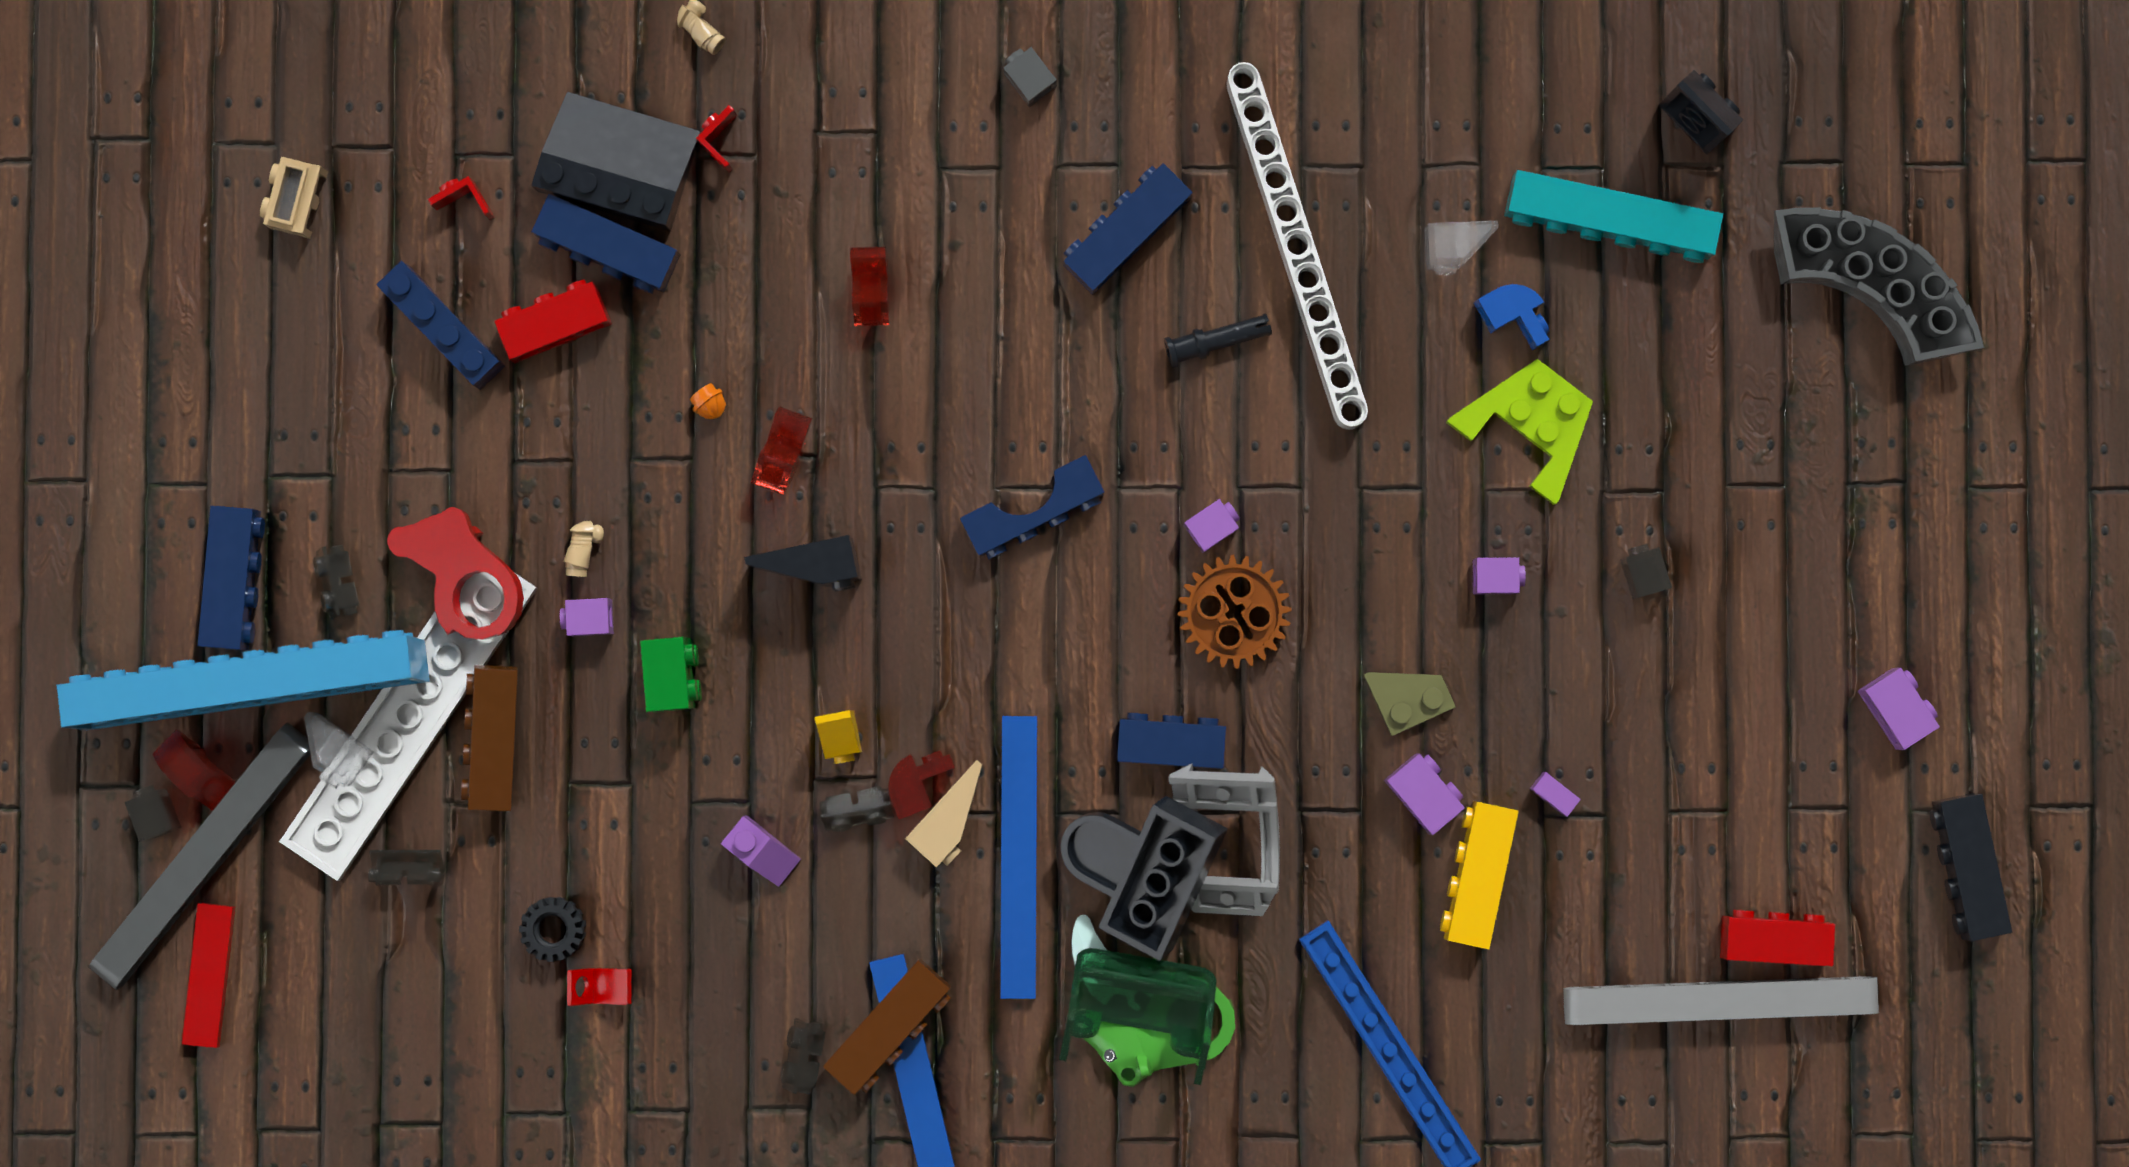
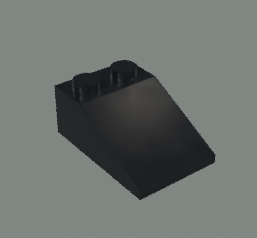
M1693 70L1658 106L1707 155L1743 119L1739 116L1740 110L1736 104L1728 98L1723 99L1714 90L1716 86L1707 75L1703 73L1699 75Z
M849 535L744 557L745 564L752 568L825 587L832 586V590L835 592L855 588L854 582L862 580L854 541Z

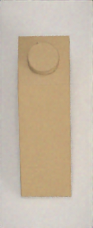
M978 760L973 763L905 838L935 867L941 862L948 866L961 852L956 845L962 840L983 764Z

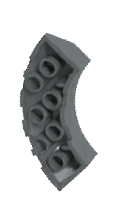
M1814 207L1774 211V255L1781 285L1792 283L1819 284L1838 289L1860 300L1874 311L1888 327L1900 349L1905 366L1984 348L1978 324L1970 306L1965 303L1956 288V282L1947 276L1943 269L1935 262L1936 259L1927 250L1897 233L1898 230L1877 220L1872 221L1844 210L1835 211Z

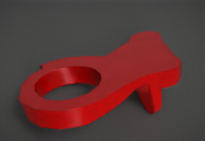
M450 507L442 513L425 518L415 524L395 527L388 535L387 544L394 555L408 557L435 574V613L438 622L447 635L456 631L466 638L491 639L512 629L522 614L524 602L522 585L518 576L510 567L479 541L484 533L478 527L471 525L468 514L455 507ZM487 572L495 577L502 586L504 593L503 610L499 617L490 625L478 627L469 622L462 613L459 602L461 589L465 582L474 574Z

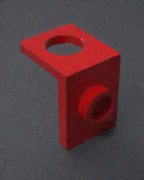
M730 105L719 115L713 113L701 126L703 131L696 137L699 144L729 173L733 170L731 165L710 143L737 117L735 110Z
M469 176L460 181L452 179L439 187V193L427 199L430 205L438 211L472 192L484 215L490 220L494 218L476 183Z
M583 968L567 971L568 1006L584 1004L630 1005L632 1002L631 969ZM582 977L585 988L583 994L579 997L576 993V983Z

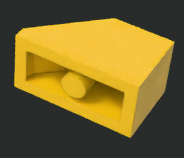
M848 710L815 717L825 759L833 758L834 764L855 761L854 753H860L862 750L854 711Z

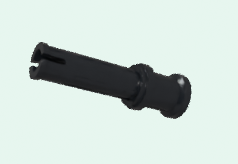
M1265 313L1258 317L1206 332L1198 328L1193 329L1192 334L1175 339L1165 337L1164 344L1171 367H1178L1179 362L1199 357L1201 360L1206 359L1209 356V352L1272 335L1271 325L1256 328L1269 322L1267 314Z

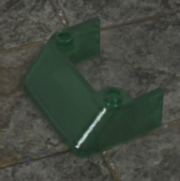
M1087 948L1080 951L1076 958L1059 1060L1067 1061L1071 1036L1091 1038L1098 1034L1101 1021L1170 1033V1046L1177 1054L1196 1058L1194 1084L1201 1085L1211 1044L1217 983L1215 975L1208 969L1164 960L1159 961L1157 959L1096 948Z

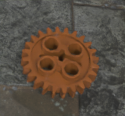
M1230 555L1228 565H1224L1220 557H1217L1215 560L1216 568L1212 569L1207 563L1202 565L1205 573L1203 577L1195 572L1191 574L1196 582L1195 586L1184 584L1183 588L1190 593V596L1180 597L1178 601L1187 605V610L1178 612L1177 616L1187 618V623L1179 628L1182 631H1191L1192 634L1185 642L1192 643L1197 641L1199 645L1195 650L1196 655L1204 650L1208 651L1206 662L1210 663L1217 656L1220 657V667L1224 668L1227 660L1232 659L1234 668L1239 669L1240 660L1245 659L1248 666L1251 667L1253 666V655L1256 654L1262 661L1266 660V654L1263 649L1267 647L1275 652L1277 647L1273 639L1284 640L1286 638L1279 631V628L1290 626L1291 624L1282 618V614L1292 611V608L1282 606L1281 601L1289 597V593H1278L1277 589L1284 582L1282 580L1274 583L1271 582L1270 578L1274 573L1273 569L1265 574L1260 572L1262 561H1259L1252 568L1249 566V556H1245L1241 564H1237L1235 556ZM1242 578L1248 582L1249 592L1245 597H1236L1231 593L1230 584L1233 579ZM1217 585L1223 587L1232 605L1242 606L1243 611L1240 613V617L1253 635L1251 639L1245 636L1234 617L1230 619L1226 617L1225 613L1229 611V608L1217 592ZM1214 597L1220 604V610L1215 616H1207L1201 611L1200 603L1203 598ZM1253 608H1262L1267 612L1268 621L1265 626L1255 627L1250 623L1249 613ZM1231 626L1237 630L1238 641L1235 645L1226 646L1220 641L1219 633L1223 627Z

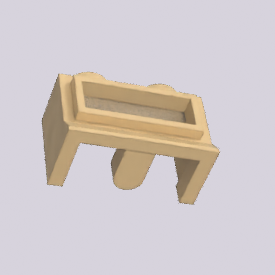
M281 156L280 163H274L270 171L269 183L273 184L270 198L265 197L261 204L260 217L264 218L263 224L270 229L310 239L312 232L306 228L311 209L317 210L319 205V197L315 194L319 177L327 178L328 171L319 165Z

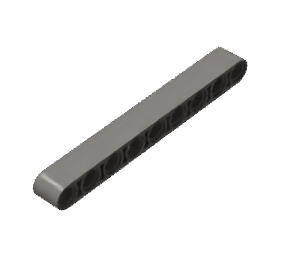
M1871 976L1563 988L1565 1024L1568 1025L1879 1013L1877 977Z

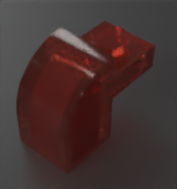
M886 247L850 248L854 326L889 325V272Z
M779 406L775 413L767 442L759 454L751 480L752 484L781 495L785 494L801 460L812 418Z
M178 729L152 754L163 773L189 798L195 797L212 811L236 783L233 778L208 760L202 747Z
M941 750L921 758L923 762L921 766H917L913 754L899 761L893 769L889 780V795L898 819L933 806L923 780L954 768L955 764L951 754L943 756Z

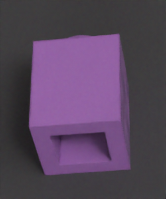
M1218 499L1184 522L1183 525L1201 552L1204 553L1237 531L1239 527L1236 522L1240 520V517L1229 502L1223 505L1221 500Z
M1519 558L1473 559V594L1520 593V587L1525 586V566H1519Z
M612 599L565 600V608L560 609L561 629H566L567 636L571 637L614 634Z

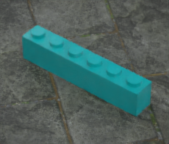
M1517 170L1512 176L1504 216L1511 217L1512 223L1521 226H1532L1533 222L1547 225L1546 230L1554 233L1566 234L1567 230L1581 232V238L1587 240L1601 241V237L1614 239V244L1620 247L1635 248L1636 244L1649 247V252L1667 256L1671 251L1684 254V260L1703 263L1704 259H1710L1716 253L1724 213Z

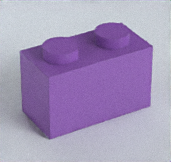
M1892 668L1858 690L1863 701L1896 750L1907 749L1940 727L1935 720L1938 717L1936 710L1928 700L1923 701L1915 690L1919 687L1917 681L1908 670L1903 671L1902 668Z
M1416 753L1384 781L1429 835H1434L1465 809L1460 802L1464 797L1452 782L1445 785L1437 775L1441 769L1428 754L1423 758L1420 754Z

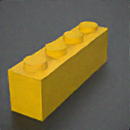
M1477 801L1472 802V807L1465 808L1462 827L1467 828L1464 842H1458L1455 853V862L1459 863L1457 877L1451 876L1447 896L1452 897L1449 911L1444 910L1440 923V931L1445 932L1444 939L1490 949L1518 810Z

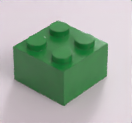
M686 637L641 640L646 712L697 709L696 701L702 700L700 680L694 679L693 666L699 665L697 645L691 644V639Z

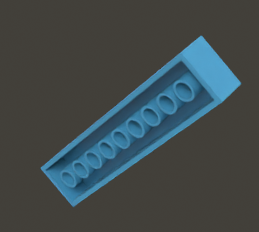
M404 630L383 632L382 639L369 638V635L348 637L347 644L334 643V640L313 642L312 649L308 647L299 648V645L278 647V653L276 654L274 652L264 653V650L243 652V658H230L229 655L208 657V663H195V660H183L173 662V668L147 665L138 667V672H126L125 670L103 672L104 678L91 677V675L69 677V683L57 685L61 727L94 730L430 682L425 640L413 637V633H404Z

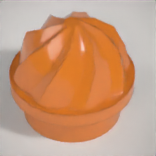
M712 383L702 387L690 398L691 403L694 405L692 410L705 419L719 418L726 407L723 391L716 389Z

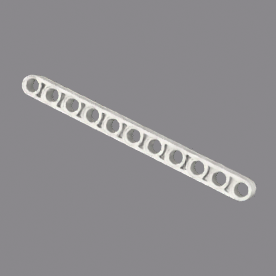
M1238 63L1229 72L1226 83L1227 91L1334 420L1341 428L1347 430L1355 429L1367 417V404L1259 72L1250 63ZM1238 74H1246L1251 78L1252 85L1246 89L1239 88L1235 85L1233 78ZM1249 107H1257L1262 111L1263 118L1258 122L1249 121L1245 117L1244 111ZM1263 139L1268 140L1272 143L1274 151L1269 155H1262L1257 152L1255 143ZM1273 172L1279 173L1284 178L1285 184L1280 188H1272L1267 184L1266 176ZM1283 205L1290 206L1295 212V218L1287 222L1282 221L1277 216V208ZM1293 238L1301 239L1306 245V251L1300 255L1293 254L1289 251L1287 242ZM1304 271L1311 272L1315 275L1317 283L1312 288H1305L1300 285L1298 275ZM1319 304L1325 307L1327 318L1323 321L1313 320L1309 315L1310 306ZM1326 337L1333 338L1338 344L1337 353L1332 355L1325 354L1320 348V340ZM1337 370L1345 372L1349 378L1348 386L1344 388L1335 387L1331 382V373ZM1351 403L1357 406L1360 413L1359 419L1347 421L1343 418L1341 413L1343 405Z

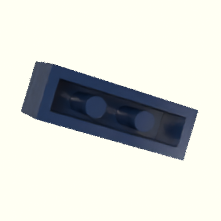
M1127 713V719L1119 720L1117 761L1177 766L1193 764V767L1223 769L1226 726H1218L1219 719L1198 717L1197 724L1183 723L1184 716L1162 715V722L1148 721V714Z

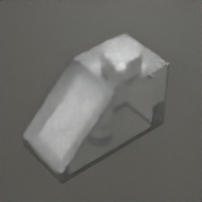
M1498 220L1428 223L1424 228L1426 270H1435V275L1456 274V269H1461L1498 229Z
M307 712L304 717L313 767L321 772L319 778L336 789L339 785L350 787L374 751L319 713Z

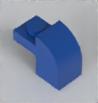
M1517 284L1504 285L1484 295L1474 303L1490 333L1516 321L1532 350L1550 340L1547 336L1550 330L1541 314L1535 315L1533 311L1541 306L1544 301L1535 291L1526 286Z

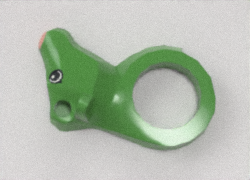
M1182 972L1168 978L1158 986L1142 1017L1107 1018L1098 1013H1090L1079 1019L1077 1032L1082 1039L1097 1051L1103 1061L1116 1074L1122 1085L1134 1087L1148 1076H1151L1153 1072L1160 1069L1199 1063L1219 1055L1230 1043L1234 1033L1235 1009L1231 999H1228L1217 986L1203 980H1185L1184 973ZM1187 993H1201L1209 996L1218 1005L1221 1012V1026L1218 1034L1209 1043L1200 1047H1187L1178 1043L1170 1035L1167 1028L1166 1015L1170 1005L1178 997Z

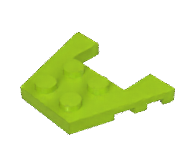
M1536 359L1451 416L1446 423L1469 441H1472L1492 414L1497 415L1550 456V460L1529 487L1551 504L1556 505L1562 494L1593 401L1539 359Z

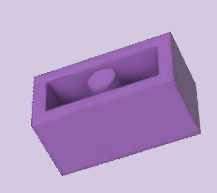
M1542 772L1530 788L1531 791L1566 817L1581 800L1547 772Z

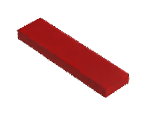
M208 903L197 904L182 1045L220 1047L236 906Z

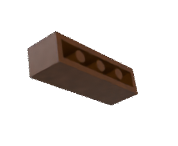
M474 665V674L467 673L466 695H473L472 709H465L464 730H471V744L463 745V765H470L469 779H462L461 800H468V810L511 811L517 667Z
M920 958L823 1065V1068L853 1095L860 1089L866 1093L880 1078L875 1073L884 1062L890 1067L903 1052L899 1045L905 1038L909 1036L914 1040L926 1027L927 1023L922 1019L931 1009L938 1013L951 999L947 994L951 986Z

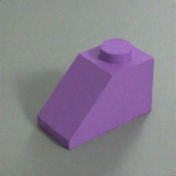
M747 815L739 820L721 843L747 866L778 887L801 860Z

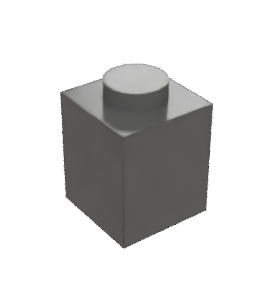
M1032 47L1025 52L1019 49L1005 60L1007 65L1003 68L1004 75L1028 107H1031L1057 87V79Z

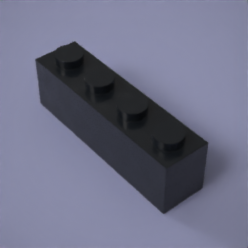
M1970 793L1932 801L1933 810H1930V821L1933 829L1939 833L1941 844L1937 845V853L1940 863L1946 865L1948 879H1945V890L1949 900L1954 902L1956 914L1952 915V922L1956 934H1961V939L1976 941L2013 933L1983 794Z

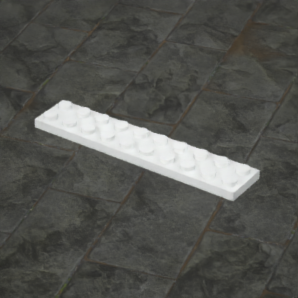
M487 572L477 573L470 577L461 589L459 600L461 611L466 619L475 626L484 627L494 622L499 617L504 605V593L498 580ZM516 574L522 585L524 596L523 611L538 588ZM434 612L417 637L425 640L430 682L381 690L279 842L335 880L340 881L465 697L467 673L474 674V665H486L509 631L500 636L483 640L466 638L456 631L447 635Z

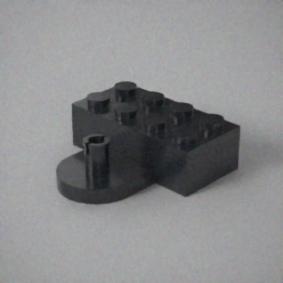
M1165 796L1153 804L1141 831L1106 813L1092 812L1082 815L1066 828L1061 840V854L1067 869L1077 879L1112 897L1098 928L1161 961L1173 951L1228 828Z

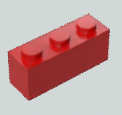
M579 280L566 286L567 292L554 296L553 293H547L533 300L534 305L524 309H521L520 306H515L501 312L502 318L494 320L509 360L513 363H518L612 325L597 286L593 282L586 283V280Z
M1733 910V916L1722 915L1720 958L1735 961L1833 966L1835 924L1825 922V915L1803 914V920H1789L1790 913L1768 912V918L1754 917V911Z

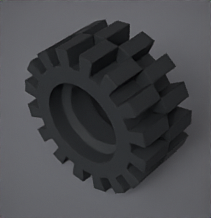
M562 897L545 898L529 906L527 912L522 915V925L519 926V932L522 934L520 940L522 944L526 945V951L529 954H534L536 959L547 960V962L560 961L573 955L581 947V942L586 936V932H584L586 920H583L582 911L577 909L572 901H566ZM550 915L560 917L566 925V934L557 943L547 942L540 934L542 920Z

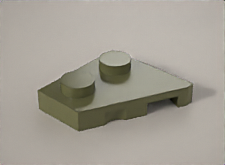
M1375 672L1363 674L1390 736L1456 707L1442 675Z

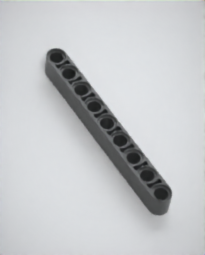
M290 723L284 724L91 961L88 968L115 990L120 989L311 755L316 744Z

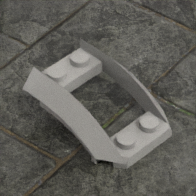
M1193 764L1171 773L1169 784H1172L1173 800L1198 812V809L1259 812L1261 879L1206 876L1191 910L1195 913L1263 916L1279 890L1280 838L1274 777L1262 766L1259 774L1193 771Z

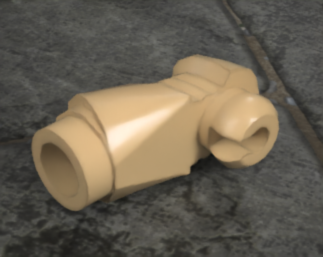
M689 0L687 6L682 5L679 9L677 17L678 27H684L701 50L709 51L715 55L724 46L726 38L701 18V15L706 11V6L698 0Z
M583 521L570 529L573 532L570 541L571 545L568 547L563 561L565 562L567 576L587 577L592 543H601L604 536L602 526L593 525L591 521Z

